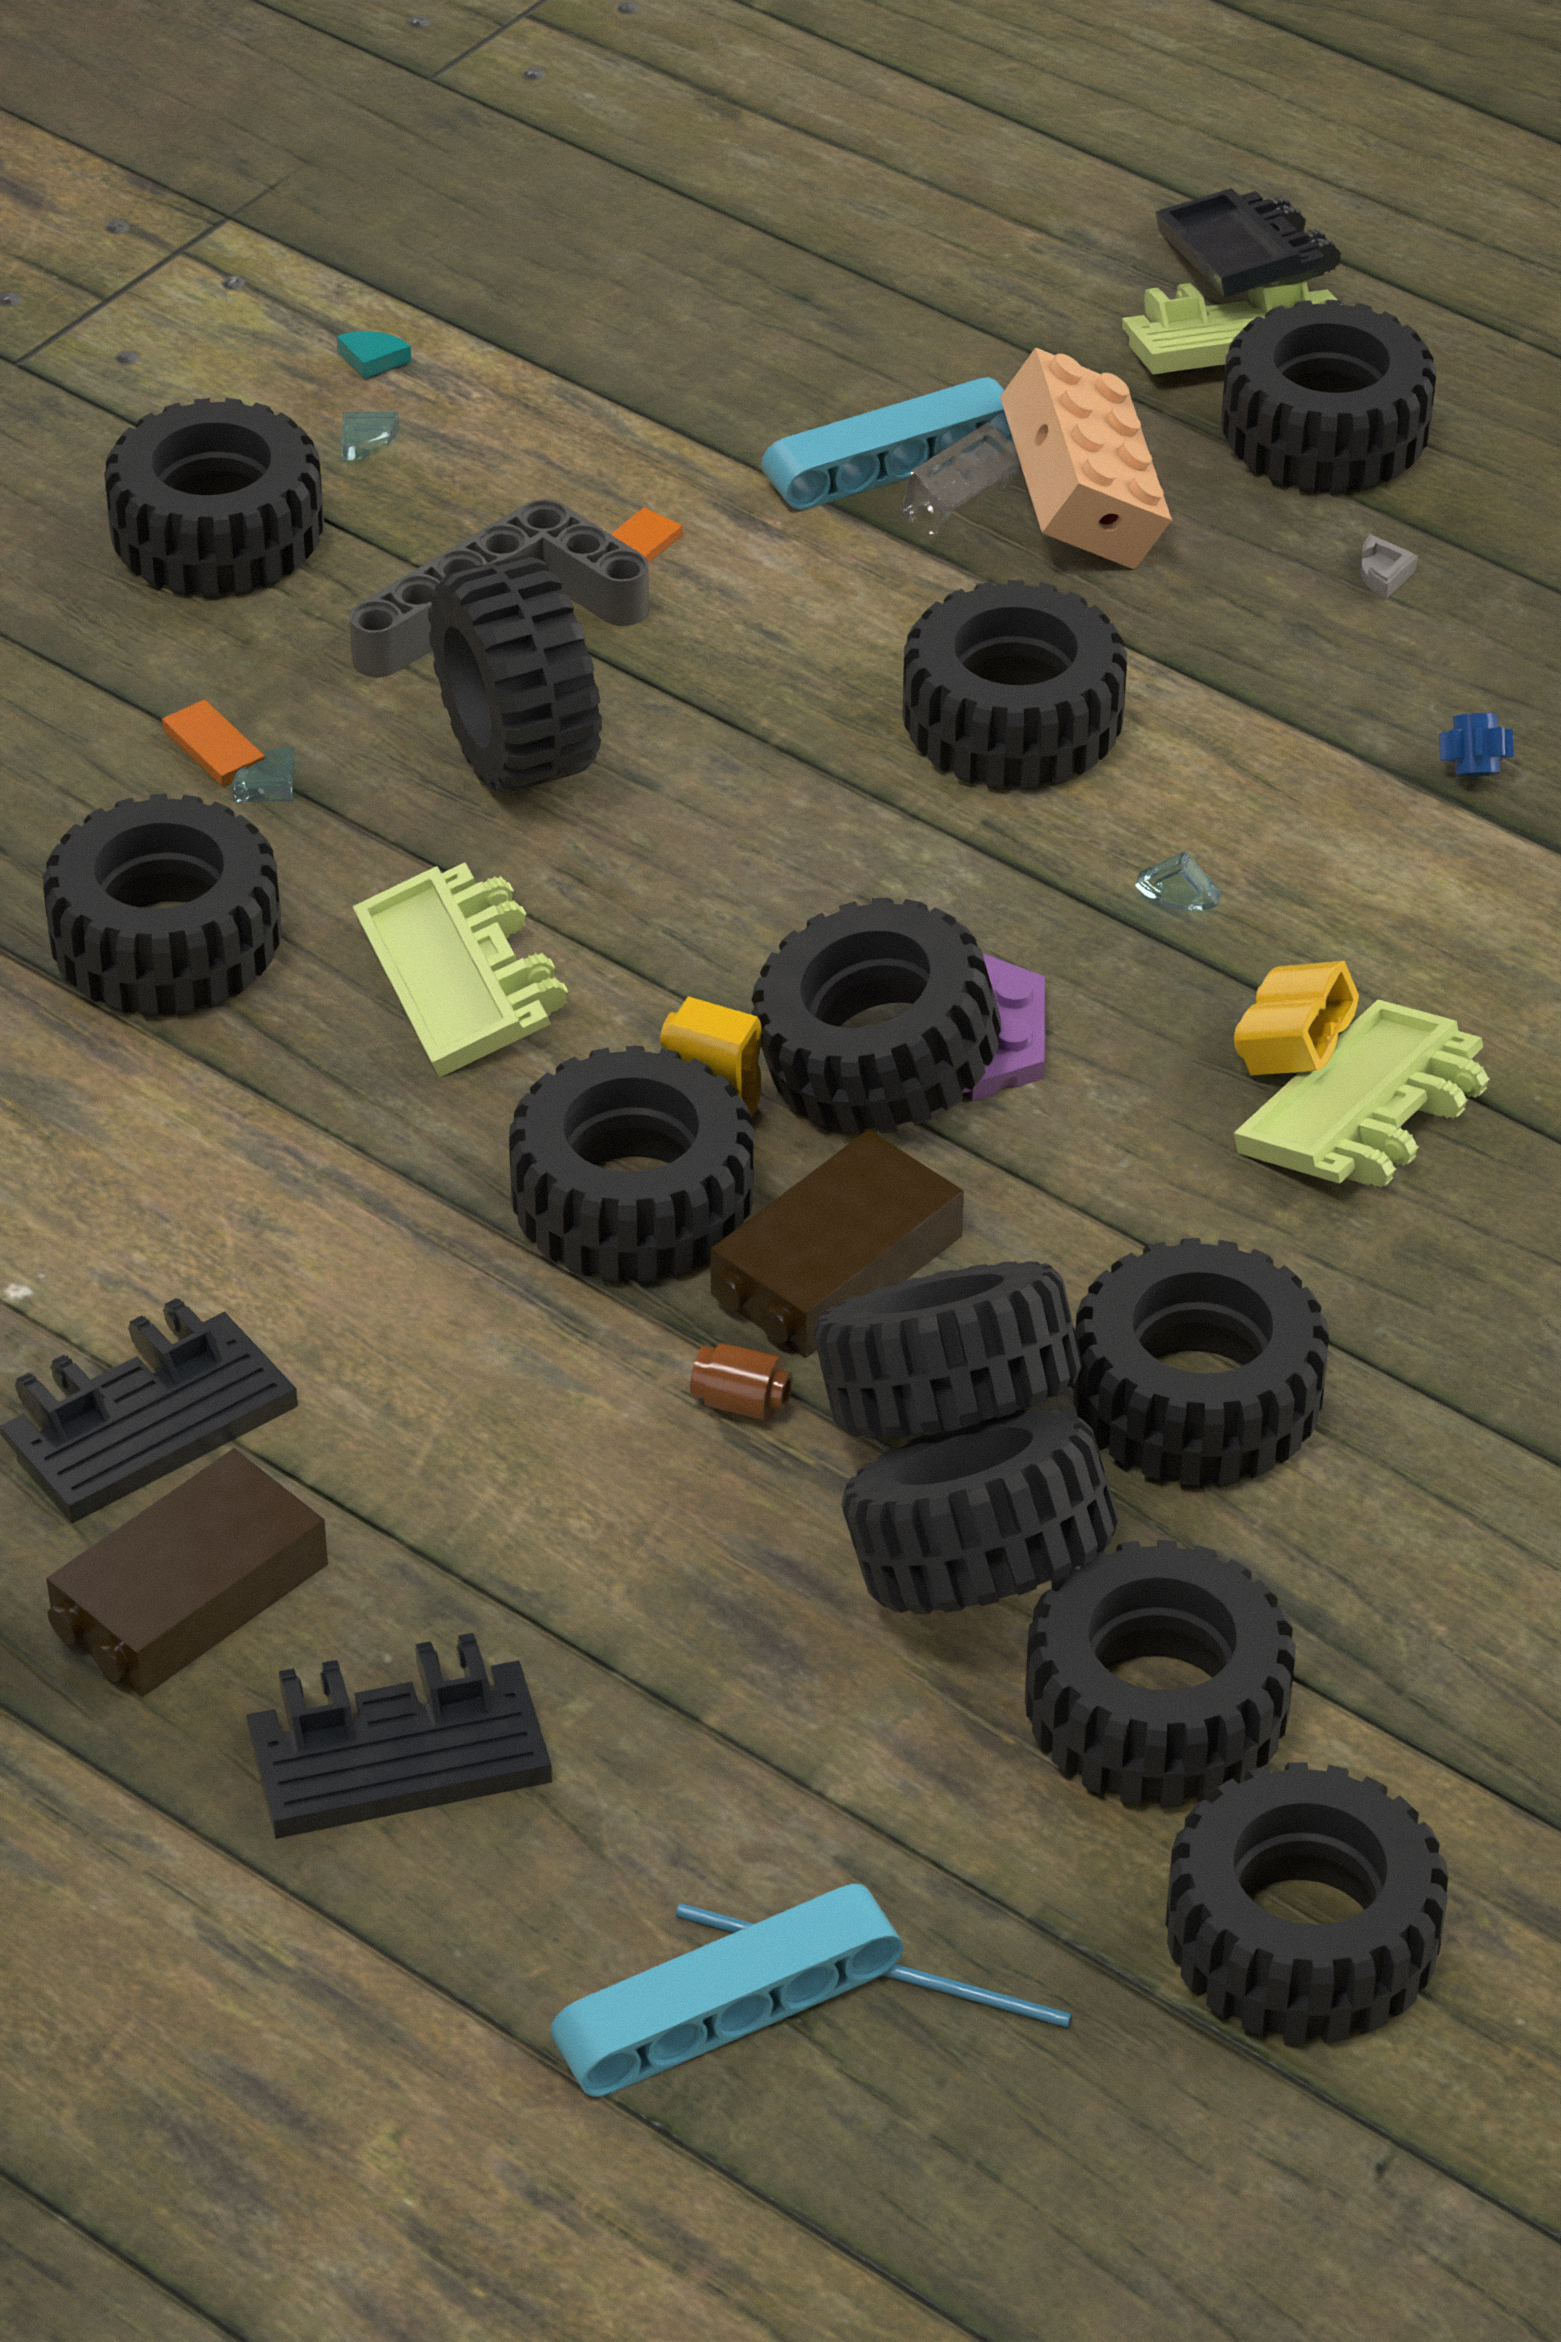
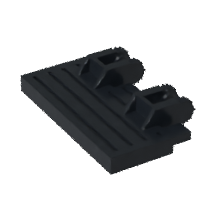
M1230 188L1155 211L1159 232L1224 298L1283 279L1293 285L1322 276L1325 272L1330 273L1331 270H1336V266H1339L1342 253L1338 250L1336 244L1333 241H1328L1321 230L1314 229L1311 231L1309 229L1305 233L1304 228L1307 220L1301 215V211L1298 208L1294 209L1287 198L1283 199L1281 196L1280 198L1274 197V200H1263V197L1256 191L1239 196Z
M175 1298L165 1303L162 1311L164 1312L166 1324L174 1333V1336H177L178 1342L171 1344L157 1327L150 1323L146 1316L143 1317L141 1315L130 1321L128 1327L131 1341L134 1343L135 1348L138 1349L139 1353H142L144 1359L156 1372L152 1373L136 1356L89 1379L79 1366L73 1363L68 1355L65 1356L64 1354L52 1360L50 1368L55 1383L65 1393L67 1398L58 1402L46 1387L37 1380L36 1376L34 1377L29 1372L17 1378L14 1385L22 1405L25 1406L26 1410L30 1412V1415L43 1430L39 1431L25 1414H22L0 1425V1435L16 1452L17 1462L73 1524L298 1407L297 1388L225 1311L202 1322L180 1298Z
M474 1633L458 1635L456 1652L459 1666L463 1669L465 1677L449 1681H443L439 1657L431 1641L418 1643L415 1647L416 1660L427 1703L419 1705L413 1682L354 1693L359 1715L356 1718L352 1717L351 1705L337 1660L323 1662L321 1667V1686L329 1705L309 1709L305 1707L301 1680L296 1675L295 1669L279 1671L280 1690L290 1731L281 1732L276 1709L246 1715L254 1758L275 1839L552 1783L550 1758L520 1660L492 1665L491 1676L495 1690H490L488 1676Z

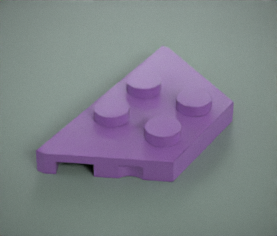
M983 954L1001 1017V1032L997 1038L999 1046L993 1061L989 1066L984 1065L986 1073L972 1091L965 1088L961 1092H968V1096L972 1101L994 1095L998 1090L1005 1087H1020L1044 1079L1045 976Z

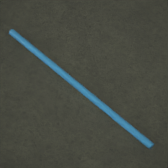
M679 1903L676 1911V1917L731 1933L754 1925L750 1922ZM895 1964L883 1974L886 1977L1069 2028L1072 2019L1071 2013Z

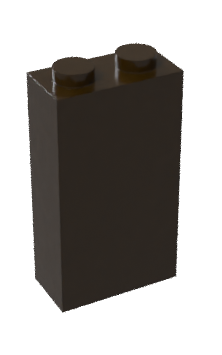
M868 1129L710 1249L711 1295L726 1309L738 1312L763 1329L773 1341L784 1343L804 1358H807L817 1350L813 1334L819 1317L824 1315L826 1310L831 1307L840 1306L841 1302L852 1297L865 1295L868 1291L880 1287H889L899 1284L900 1281L907 1280L962 1237L964 1190Z
M233 1448L48 1576L46 1579L50 1609L48 1610L49 1622L56 1634L68 1644L77 1643L94 1657L96 1664L106 1677L115 1682L121 1680L143 1698L327 1566L325 1519Z

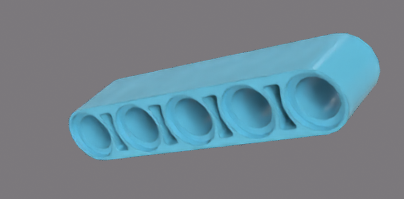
M989 377L980 378L782 438L774 442L763 455L761 462L762 472L792 508L803 510L1004 449L1014 444L1000 399L1004 389L995 379Z
M861 1884L846 1885L575 2001L565 2007L555 2017L550 2027V2035L583 2092L591 2097H602L876 1979L897 1963L902 1955L904 1946L869 1889Z

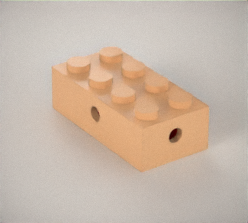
M1035 347L1004 390L1000 399L1041 532L1135 570L1172 519L1152 462V456L1149 453L1141 429L1140 421L1129 394V388L1119 377L1111 373L1105 372L1101 375L1080 366L1077 361L1065 354H1057L1055 356Z

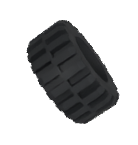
M1326 299L1325 304H1312L1311 300L1296 302L1292 308L1285 309L1283 305L1273 308L1266 313L1265 318L1257 316L1250 321L1229 345V353L1226 355L1222 402L1221 426L1223 434L1228 440V445L1240 460L1244 459V463L1249 469L1258 475L1263 472L1268 474L1271 482L1284 487L1287 483L1298 485L1300 491L1315 493V489H1329L1330 494L1346 493L1348 488L1358 487L1360 491L1375 488L1380 480L1383 479L1388 483L1399 477L1404 472V469L1408 470L1420 458L1422 450L1428 444L1436 383L1434 358L1425 342L1421 341L1417 332L1408 324L1402 327L1397 317L1385 311L1382 314L1373 312L1371 306L1356 303L1355 306L1342 305L1341 300Z
M210 398L194 399V404L185 406L175 403L165 406L163 412L158 415H154L151 412L140 418L135 425L136 429L129 427L120 436L116 445L108 454L105 462L106 471L104 472L112 545L115 552L122 558V562L137 576L142 574V578L153 586L161 588L163 585L169 586L173 593L188 596L190 592L202 593L204 598H219V593L234 592L235 596L251 593L252 587L263 585L264 588L278 583L283 573L293 574L302 566L305 558L308 559L320 542L319 536L323 532L324 513L319 453L314 448L312 439L301 427H298L290 417L282 412L274 415L269 406L256 402L253 406L244 405L241 399L225 398V402H210Z
M519 554L444 576L435 586L430 596L432 605L428 608V621L431 624L429 641L430 647L433 649V665L435 675L439 679L442 691L440 694L444 708L448 710L451 719L450 725L455 737L459 739L462 745V752L467 762L472 763L474 766V773L480 780L485 781L487 787L503 793H512L585 771L597 757L596 753L600 750L601 745L599 732L602 730V716L599 713L598 707L600 695L599 688L595 685L593 675L595 669L592 657L588 654L584 641L586 637L582 625L578 623L574 614V606L569 595L564 594L562 583L557 575L550 572L549 566L545 562L525 554Z
M1008 580L1007 585L994 586L991 581L976 584L974 589L969 592L959 589L948 594L944 599V604L937 601L921 615V618L916 621L909 631L907 644L904 646L902 718L905 729L910 733V740L923 755L928 754L930 762L943 772L951 769L954 771L957 779L971 784L975 780L986 782L988 788L1004 790L1005 785H1020V790L1037 789L1039 783L1050 782L1054 786L1067 782L1074 772L1082 775L1098 763V759L1102 760L1116 744V738L1122 731L1127 651L1124 649V640L1119 630L1113 623H1110V619L1096 605L1089 608L1084 597L1071 591L1067 595L1060 593L1056 586L1040 583L1039 587L1024 585V580ZM1005 684H1024V685H1005Z
M167 794L149 795L150 800L134 802L132 797L117 801L114 806L115 808L106 812L100 808L88 814L84 819V825L74 824L60 839V844H57L52 850L46 862L47 870L43 875V892L52 957L58 963L60 973L69 983L77 986L78 991L96 1003L104 999L106 1005L113 1010L127 1013L128 1009L131 1008L140 1010L142 1016L160 1017V1011H176L178 1016L194 1013L195 1007L208 1004L210 1008L226 1002L229 993L235 991L240 994L250 987L256 980V974L261 976L274 959L275 950L280 945L282 935L277 862L274 860L273 849L267 838L259 832L255 825L241 814L235 818L234 811L214 801L210 806L203 804L200 797L183 795L182 799H168ZM165 900L188 902L183 905L161 909L138 907L143 904Z
M872 898V904L858 906L856 901L839 905V912L826 917L822 912L807 920V928L800 933L793 930L779 945L780 953L772 952L760 971L761 977L758 978L754 985L751 998L754 1008L751 1014L758 1017L761 1023V1048L772 1081L778 1093L784 1095L786 1104L795 1112L805 1117L808 1115L810 1121L830 1129L835 1124H839L841 1130L847 1133L863 1134L865 1128H877V1131L881 1134L898 1131L897 1125L913 1121L914 1126L931 1120V1113L942 1107L945 1111H948L959 1103L962 1099L961 1092L965 1088L972 1091L986 1073L984 1065L989 1066L998 1049L999 1043L997 1038L1001 1032V1017L982 950L978 947L975 936L966 926L956 922L955 917L936 907L929 912L928 906L919 901L905 899L903 904H894V901L890 898ZM889 1003L913 1004L900 1015L877 1025L862 1028L840 1027L851 1017L875 1006Z
M626 1046V1051L610 1053L609 1047L590 1052L587 1059L579 1061L576 1057L560 1063L556 1068L555 1075L548 1072L545 1073L530 1087V1093H526L522 1097L514 1111V1121L510 1124L509 1128L510 1181L513 1212L518 1216V1225L525 1236L533 1243L537 1242V1249L555 1263L560 1259L565 1260V1267L572 1272L586 1276L590 1271L600 1274L602 1281L620 1283L621 1277H638V1283L655 1282L657 1275L669 1272L674 1278L690 1272L693 1269V1263L701 1261L703 1264L709 1262L710 1249L744 1224V1220L751 1213L754 1188V1128L751 1126V1114L746 1103L737 1096V1090L721 1074L713 1077V1070L695 1058L687 1062L681 1060V1055L678 1052L661 1048L660 1053L645 1052L644 1046ZM628 1155L649 1156L669 1162V1164L660 1168L642 1172L613 1171L594 1165L606 1159Z
M1182 1238L1180 1245L1167 1247L1165 1241L1146 1246L1143 1249V1254L1138 1257L1132 1252L1111 1265V1272L1105 1270L1088 1287V1295L1081 1300L1076 1314L1075 1334L1082 1364L1077 1380L1071 1388L1074 1390L1073 1404L1077 1416L1091 1427L1096 1443L1101 1448L1109 1445V1455L1127 1468L1132 1464H1136L1142 1467L1141 1473L1144 1476L1161 1482L1163 1477L1167 1476L1180 1479L1179 1483L1181 1486L1199 1487L1200 1481L1216 1480L1217 1486L1237 1483L1239 1476L1249 1474L1253 1479L1274 1469L1275 1459L1282 1464L1301 1449L1302 1442L1311 1437L1316 1428L1319 1411L1322 1409L1329 1331L1327 1320L1321 1314V1305L1308 1287L1302 1288V1280L1287 1266L1283 1265L1278 1269L1273 1266L1274 1260L1271 1256L1256 1249H1253L1251 1253L1238 1250V1245L1234 1242L1219 1240L1218 1245L1201 1244L1200 1238ZM1181 1350H1204L1225 1355L1244 1366L1221 1373H1193L1170 1367L1157 1360L1156 1357Z
M1010 1261L995 1265H975L966 1269L947 1270L922 1278L916 1277L900 1281L899 1284L889 1287H880L868 1291L867 1294L860 1297L847 1299L841 1302L840 1306L831 1307L826 1310L824 1315L819 1317L813 1334L832 1418L844 1432L854 1437L863 1435L865 1438H880L882 1436L896 1438L906 1437L915 1433L924 1432V1434L940 1432L947 1428L977 1424L982 1420L993 1417L1000 1418L1015 1413L1016 1410L1033 1407L1045 1402V1399L1048 1397H1055L1065 1392L1067 1387L1073 1386L1076 1382L1082 1364L1063 1278L1051 1265L1047 1263L1040 1264L1038 1261H1026L1024 1263Z
M1044 1408L1038 1412H1031L1029 1409L1016 1410L1015 1413L1000 1418L993 1417L982 1420L977 1424L947 1428L930 1435L923 1434L908 1441V1444L898 1449L892 1448L879 1455L877 1461L866 1463L857 1471V1475L851 1477L846 1484L841 1503L868 1593L882 1606L899 1613L910 1610L913 1614H930L935 1610H943L945 1613L961 1611L967 1606L977 1604L985 1606L1000 1602L1001 1598L1014 1594L1019 1596L1036 1590V1586L1048 1581L1055 1582L1069 1575L1071 1569L1077 1566H1085L1095 1559L1096 1552L1104 1551L1110 1544L1118 1523V1513L1091 1427L1074 1413L1068 1411L1060 1413L1056 1409Z
M1138 1540L1120 1543L1116 1547V1552L1108 1555L1104 1551L1096 1552L1095 1559L1088 1564L1080 1566L1079 1570L1073 1568L1070 1570L1069 1575L1052 1582L1051 1589L1040 1596L1033 1610V1622L1029 1625L1025 1708L1026 1716L1032 1721V1733L1039 1746L1047 1753L1052 1751L1051 1761L1069 1777L1074 1776L1076 1773L1081 1775L1084 1787L1104 1796L1107 1790L1120 1794L1121 1802L1141 1806L1142 1799L1159 1800L1161 1807H1180L1183 1805V1799L1196 1797L1198 1802L1204 1799L1208 1801L1210 1799V1792L1233 1778L1237 1784L1244 1782L1245 1773L1256 1769V1767L1261 1768L1270 1762L1278 1751L1279 1739L1285 1735L1289 1721L1296 1644L1292 1641L1293 1627L1288 1614L1281 1606H1277V1596L1261 1579L1253 1583L1251 1581L1252 1572L1231 1558L1228 1563L1217 1559L1215 1550L1196 1545L1194 1551L1177 1548L1178 1542L1172 1540H1158L1157 1546L1140 1547ZM1163 1655L1190 1662L1207 1672L1212 1678L1202 1684L1186 1689L1153 1690L1130 1684L1118 1678L1106 1668L1116 1662L1135 1656Z
M1308 1762L1287 1763L1284 1771L1271 1772L1269 1766L1248 1771L1244 1775V1782L1237 1784L1232 1778L1210 1792L1209 1802L1204 1799L1197 1803L1185 1817L1184 1829L1177 1833L1173 1844L1165 1926L1168 1928L1167 1945L1171 1958L1181 1967L1180 1976L1194 1994L1200 1996L1205 1992L1207 1993V2007L1225 2020L1234 2015L1242 2020V2028L1262 2037H1264L1266 2030L1284 2034V2042L1304 2044L1306 2036H1323L1324 2043L1347 2040L1349 2038V2031L1359 2028L1363 2035L1387 2024L1388 2012L1396 2017L1417 2001L1418 1991L1428 1986L1435 1971L1437 1955L1440 1953L1449 1879L1446 1860L1439 1854L1440 1843L1428 1824L1425 1822L1418 1824L1419 1812L1400 1795L1394 1800L1387 1796L1388 1788L1368 1776L1363 1781L1348 1777L1349 1770L1347 1768L1328 1764L1327 1771L1308 1769ZM1308 1880L1326 1884L1344 1892L1353 1898L1364 1911L1354 1917L1336 1923L1321 1925L1301 1924L1287 1921L1268 1913L1253 1902L1248 1894L1260 1887L1279 1881Z

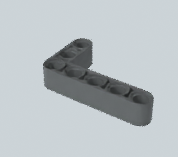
M549 499L531 501L357 604L349 615L353 667L365 676L384 677L396 673L432 651L433 649L430 647L429 641L431 624L428 621V608L432 605L430 601L431 592L439 581L447 574L519 554H525L545 562L549 566L550 572L555 573L561 581L564 594L569 595L571 600L605 622L618 626L634 625L645 619L649 612V570L647 559L638 551L564 504Z

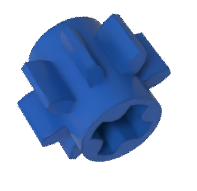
M1495 713L1453 716V729L1449 730V732L1439 733L1440 761L1455 763V776L1459 777L1500 774L1499 760L1514 757L1513 729L1498 727V718Z

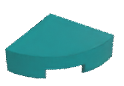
M357 331L337 336L338 352L364 379L411 362V346L396 336L375 331Z

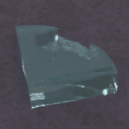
M398 411L343 412L342 461L366 458L370 456V449L381 445L385 441L387 445L391 443L399 431Z
M294 747L270 750L265 753L264 760L257 762L248 769H246V766L242 767L233 780V802L293 801Z
M1187 851L1140 871L1135 886L1152 900L1167 907L1185 911H1200L1214 908L1218 905L1222 895L1219 888Z

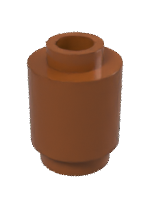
M719 1343L716 1348L704 1345L699 1350L695 1359L690 1381V1393L692 1397L703 1399L706 1407L768 1421L775 1410H785L791 1395L793 1374L792 1372L784 1371V1359L782 1356L725 1343Z

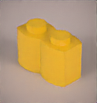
M1334 961L1277 966L1267 974L1262 985L1257 990L1256 1004L1247 1009L1241 1022L1237 1024L1234 1033L1236 1051L1244 1059L1250 1075L1318 1071L1327 1065L1335 1050L1338 1033L1344 1031L1351 1023L1359 1000L1358 991L1346 962Z
M688 996L677 1013L670 1012L665 1019L660 1035V1046L664 1049L678 1052L681 1055V1060L690 1062L695 1058L708 1065L713 1070V1077L721 1074L737 1090V1096L746 1103L752 1118L758 1109L761 1094V1069L758 1064L761 1048V1023L759 1018Z

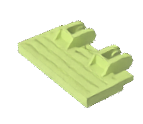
M1285 279L1278 281V285L1267 284L1248 290L1250 303L1248 301H1240L1205 306L1204 297L1190 283L1178 285L1176 299L1171 300L1168 299L1160 288L1146 289L1144 297L1147 318L1144 315L1122 318V329L1129 336V347L1152 374L1225 364L1226 355L1229 353V345L1235 336L1257 316L1265 318L1266 313L1273 308L1282 305L1285 309L1292 308L1299 301L1311 300L1312 304H1325L1326 299H1337L1328 289L1309 292L1306 281L1291 285Z
M466 862L443 873L436 866L352 906L438 1078L550 1025L548 1016L551 1015V1012H557L559 1008H563V1005L567 1003L568 990L564 983L553 977L555 966L552 960L544 956L543 953H535L532 956L528 955L526 959L521 958L517 960L507 941L511 934H516L517 931H521V928L525 926V916L527 915L522 906H519L514 900L512 901L514 890L510 883H507L501 876L499 878L494 876L492 879L488 878L486 882L481 881L476 884Z
M1377 1000L1338 1036L1333 1055L1324 1068L1318 1071L1299 1072L1234 1132L1237 1153L1339 1184L1346 1178L1366 1185L1373 1184L1374 1187L1379 1186L1381 1188L1383 1185L1386 1186L1394 1178L1393 1174L1396 1168L1393 1163L1395 1162L1397 1166L1399 1164L1403 1166L1409 1164L1416 1157L1415 1154L1419 1148L1412 1137L1413 1135H1410L1407 1130L1401 1129L1400 1126L1417 1110L1440 1117L1444 1115L1446 1118L1451 1117L1453 1119L1465 1110L1464 1107L1468 1101L1465 1098V1094L1468 1097L1473 1096L1475 1098L1487 1089L1486 1086L1490 1078H1488L1483 1069L1484 1067H1481L1478 1062L1475 1063L1472 1060L1483 1048L1482 1037L1458 1031L1456 1020Z

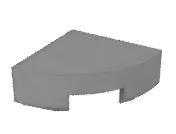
M1370 534L1362 546L1360 561L1361 577L1370 590L1378 596L1387 599L1416 572L1418 555Z

